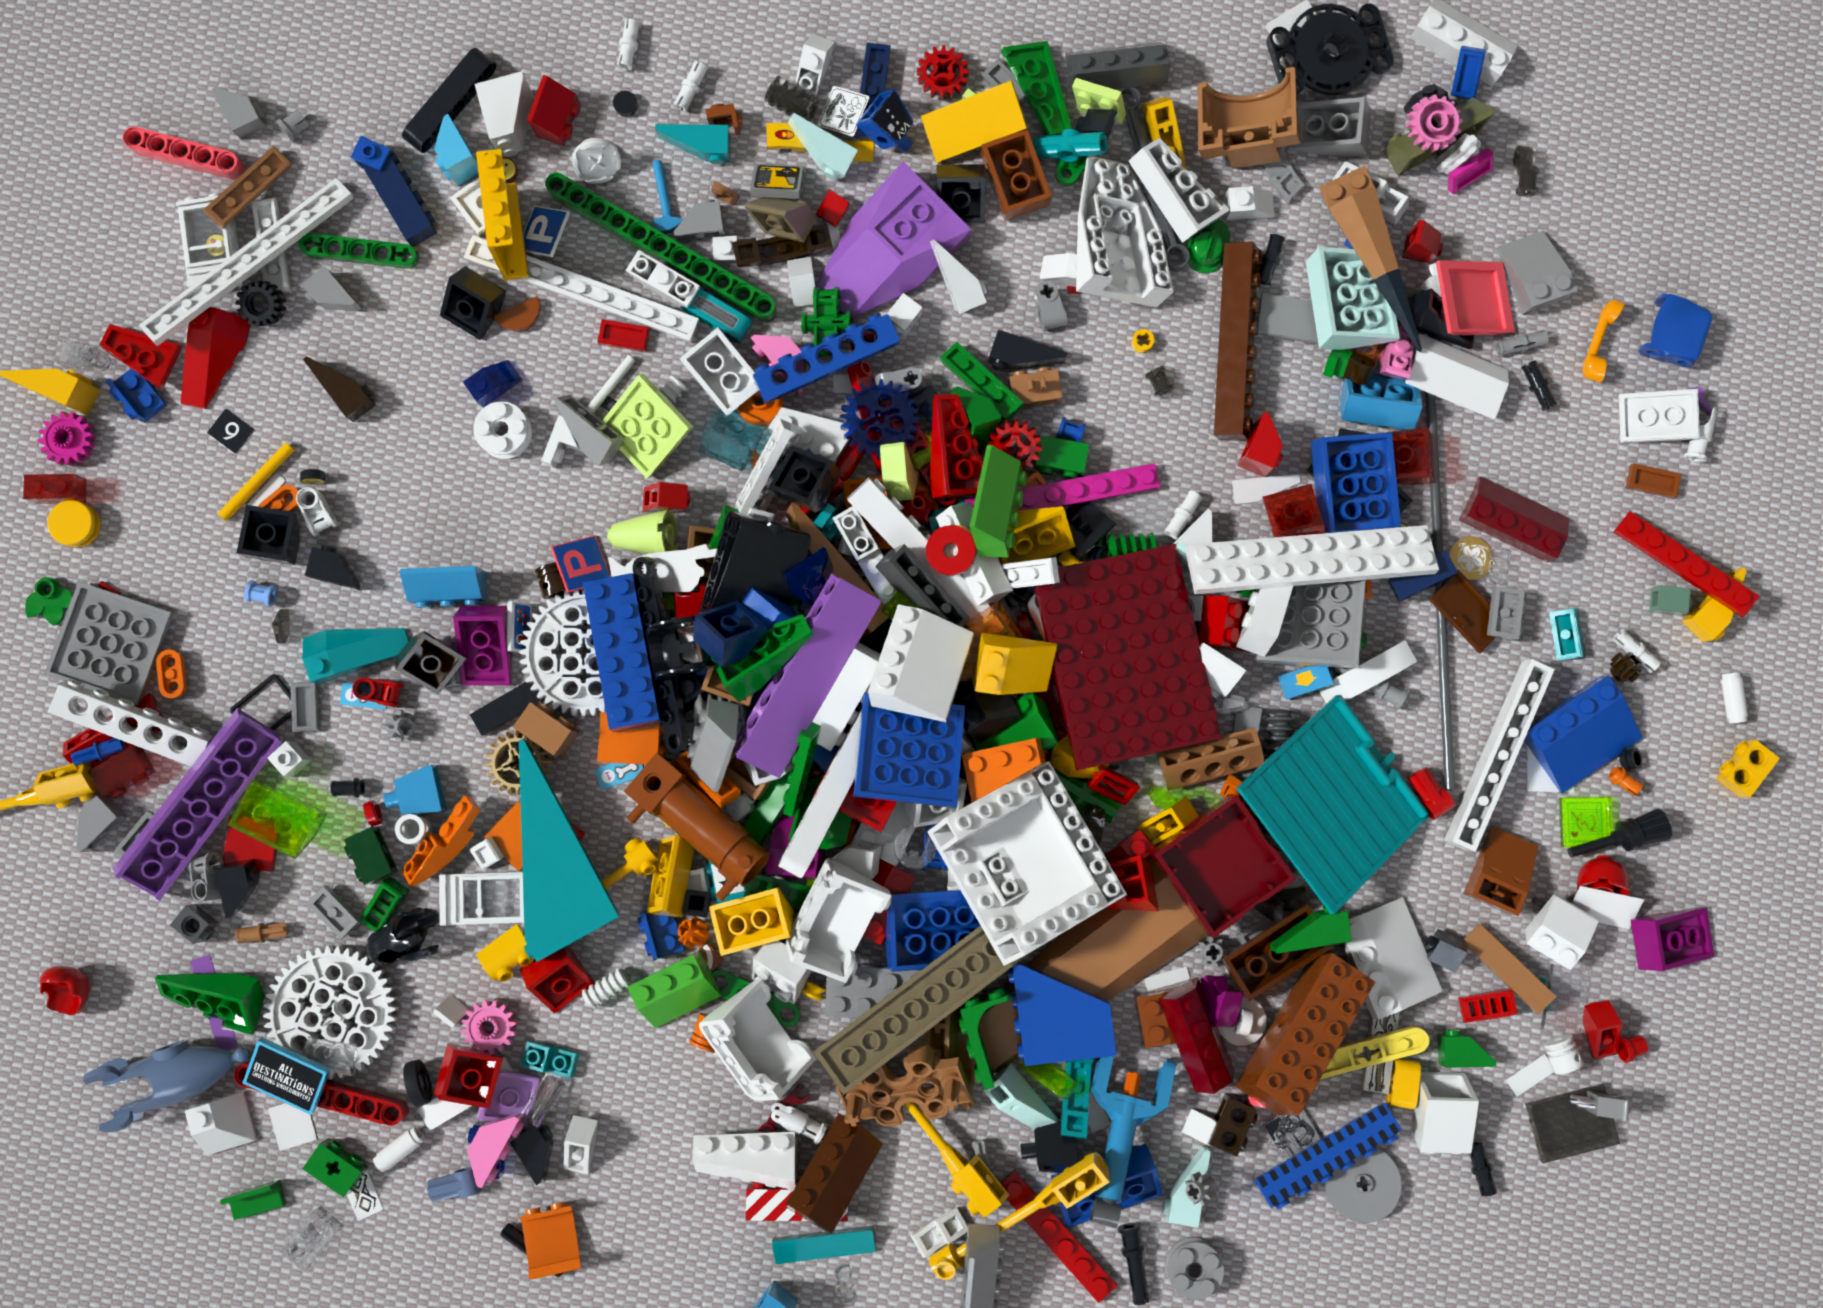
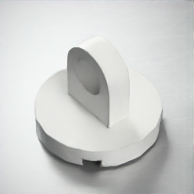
M588 138L582 141L573 152L572 165L576 175L584 179L585 182L602 184L614 178L613 175L619 172L621 157L617 147L611 141L603 138Z
M1243 996L1236 1025L1233 1027H1218L1226 1041L1234 1045L1247 1046L1255 1043L1263 1035L1266 1028V1014L1257 1000L1252 999L1248 1001Z

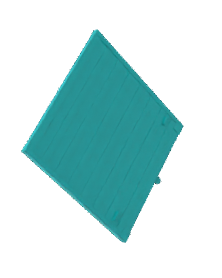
M1338 694L1333 696L1236 788L1331 915L1335 914L1429 817V812L1401 774L1389 765L1395 759V755L1389 753L1385 758L1375 746L1374 738L1344 698H1340Z

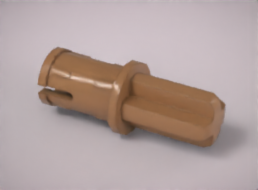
M259 923L258 926L237 928L235 938L239 944L253 941L264 943L269 939L287 937L289 928L286 923L269 925Z

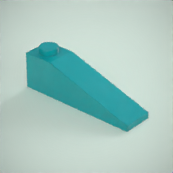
M405 628L324 630L303 638L302 659L310 682L322 684L396 658L408 643L409 638Z

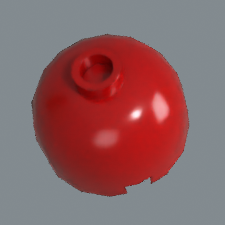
M1599 855L1596 859H1591L1582 865L1577 876V891L1580 886L1628 896L1630 878L1622 864L1612 860L1610 856Z

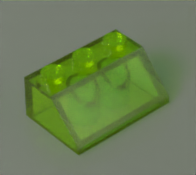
M251 780L228 826L297 859L316 837L328 813L262 780Z

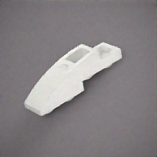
M852 506L833 517L834 522L879 600L885 605L901 596L875 567L884 555L858 511Z

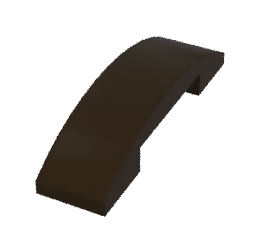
M825 223L812 226L805 243L776 236L761 240L751 238L732 242L737 267H753L811 256L831 249L832 243L828 225Z

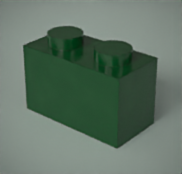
M379 826L369 827L344 839L346 846H344L345 852L349 859H353L356 866L354 869L355 875L364 885L375 883L398 872Z

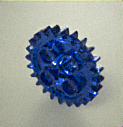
M871 379L869 387L860 383L861 391L859 392L853 388L852 395L854 397H845V401L849 405L841 406V410L847 413L840 415L839 420L846 422L840 425V429L848 430L844 434V440L852 438L849 447L852 448L858 445L857 453L860 454L863 450H866L867 458L872 453H875L876 459L879 460L881 445L905 441L913 443L914 437L910 433H918V428L913 425L919 424L920 419L913 416L919 413V409L911 408L916 400H907L910 392L907 391L902 394V385H899L896 389L892 388L893 381H890L887 386H884L883 379H880L878 385H875ZM887 398L890 400L891 406L883 408L878 404V401ZM861 409H865L869 412L870 416L866 419H860L856 413ZM899 409V412H898V413H893V414H891V415H888V414H890L893 410ZM876 415H878L880 418L885 417L884 422L882 424L880 423V421L874 422ZM892 420H899L902 422L903 427L898 430L893 429L890 426V422ZM871 424L866 429L860 430L861 426ZM877 431L881 434V438L877 441H872L869 439L868 433Z

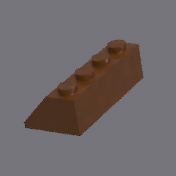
M1308 904L1303 905L1222 958L1230 977L1239 991L1244 993V997L1248 1001H1251L1334 947V945H1327L1279 954L1270 949L1271 942L1313 913Z
M838 1113L786 1202V1206L790 1211L831 1235L883 1146L881 1141L861 1125L851 1126V1123L846 1124L844 1121L845 1116Z

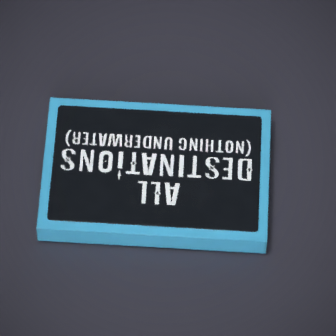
M261 1037L257 1041L243 1084L312 1115L316 1110L331 1069Z

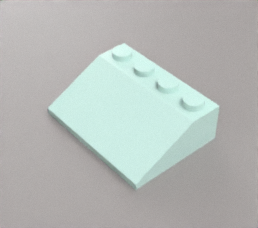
M1318 247L1306 261L1319 349L1345 350L1398 341L1400 336L1396 315L1355 250Z

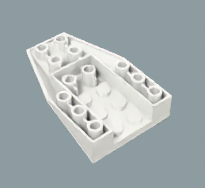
M1088 156L1078 212L1076 292L1158 307L1174 292L1161 229L1129 164L1096 156Z

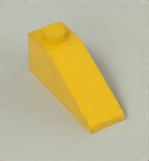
M1161 97L1142 103L1145 123L1151 142L1160 138L1182 160L1181 165L1187 170L1172 99Z
M1744 567L1735 569L1728 576L1743 585L1747 570ZM1707 595L1682 622L1702 642L1717 641L1726 633L1725 628L1731 623L1734 612Z

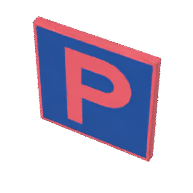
M596 535L550 547L567 593L584 589L583 582L611 577Z

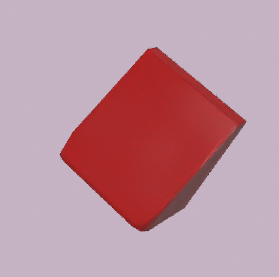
M829 190L816 215L836 228L849 210L850 203L832 190Z

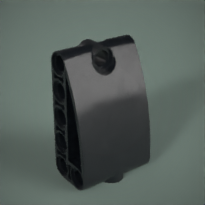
M730 511L724 522L699 613L736 600L742 603L752 587L790 605L811 543L810 534L800 529L768 520L762 521L752 516Z

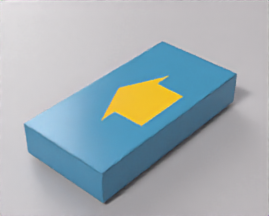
M1308 666L1278 676L1286 700L1335 684L1330 669L1327 666Z

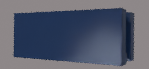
M1447 550L1436 555L1439 567L1436 574L1389 578L1388 583L1398 602H1402L1458 573Z

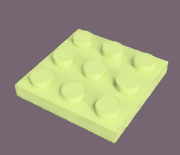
M640 374L635 378L602 420L625 438L619 449L647 479L656 473L693 428L690 422L644 374Z

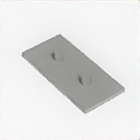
M1262 293L1258 334L1318 344L1312 301Z

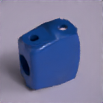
M1671 293L1662 294L1655 300L1656 306L1660 307L1653 325L1651 343H1645L1640 346L1638 352L1640 355L1657 361L1668 362L1681 367H1693L1695 360L1701 355L1713 316L1709 310L1696 305L1688 299Z

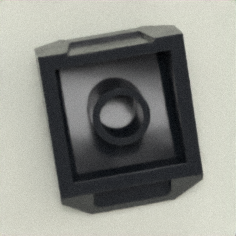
M791 445L782 455L768 480L767 488L785 499L816 513L824 509L826 501L839 481L840 470L834 461Z

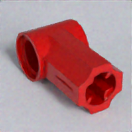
M1428 767L1418 770L1407 778L1421 798V803L1429 812L1428 815L1432 820L1437 819L1455 807L1452 797L1445 789L1439 786Z

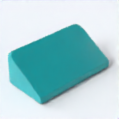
M1571 608L1549 612L1557 661L1586 657L1578 609Z

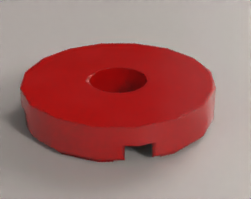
M956 525L943 526L935 530L929 537L926 545V558L930 566L938 573L946 576H954L966 572L974 564L977 555L972 535L964 528ZM955 544L958 547L956 556L946 557L944 552L946 546Z

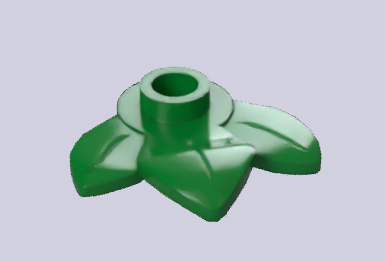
M44 577L36 583L35 592L27 597L25 612L28 618L42 614L51 625L56 626L63 619L64 608H69L73 595L68 589L62 588L56 579ZM48 586H51L52 590L48 594L46 589Z

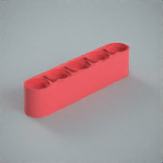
M129 127L123 133L122 139L125 145L139 156L231 180H236L246 171L245 164L233 152L139 127ZM141 138L140 143L135 145L136 141ZM165 144L164 148L158 151L159 147ZM188 150L187 154L181 157L182 153ZM211 156V159L207 163H204L205 159ZM234 162L233 167L230 168V169H227L228 165H229L230 163Z

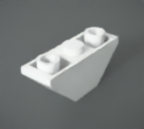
M639 250L625 270L653 293L673 304L687 308L701 288L700 285Z

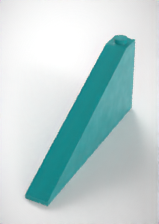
M521 739L519 740L524 936L527 943L524 949L530 959L535 958L536 962L617 919L620 917V914L527 740Z

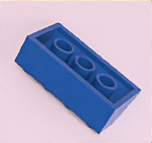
M1146 1143L1140 1146H1132L1122 1201L1116 1203L1121 1205V1210L1163 1196L1157 1170ZM1060 1173L1051 1175V1179H1053L1054 1177H1056V1176L1059 1175ZM1097 1190L1068 1209L1062 1202H1059L1068 1228L1090 1221L1093 1202L1095 1198H1098L1096 1196Z

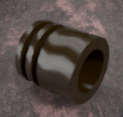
M556 562L535 569V573L538 574L537 579L540 580L538 583L543 599L555 598V595H564L566 589Z

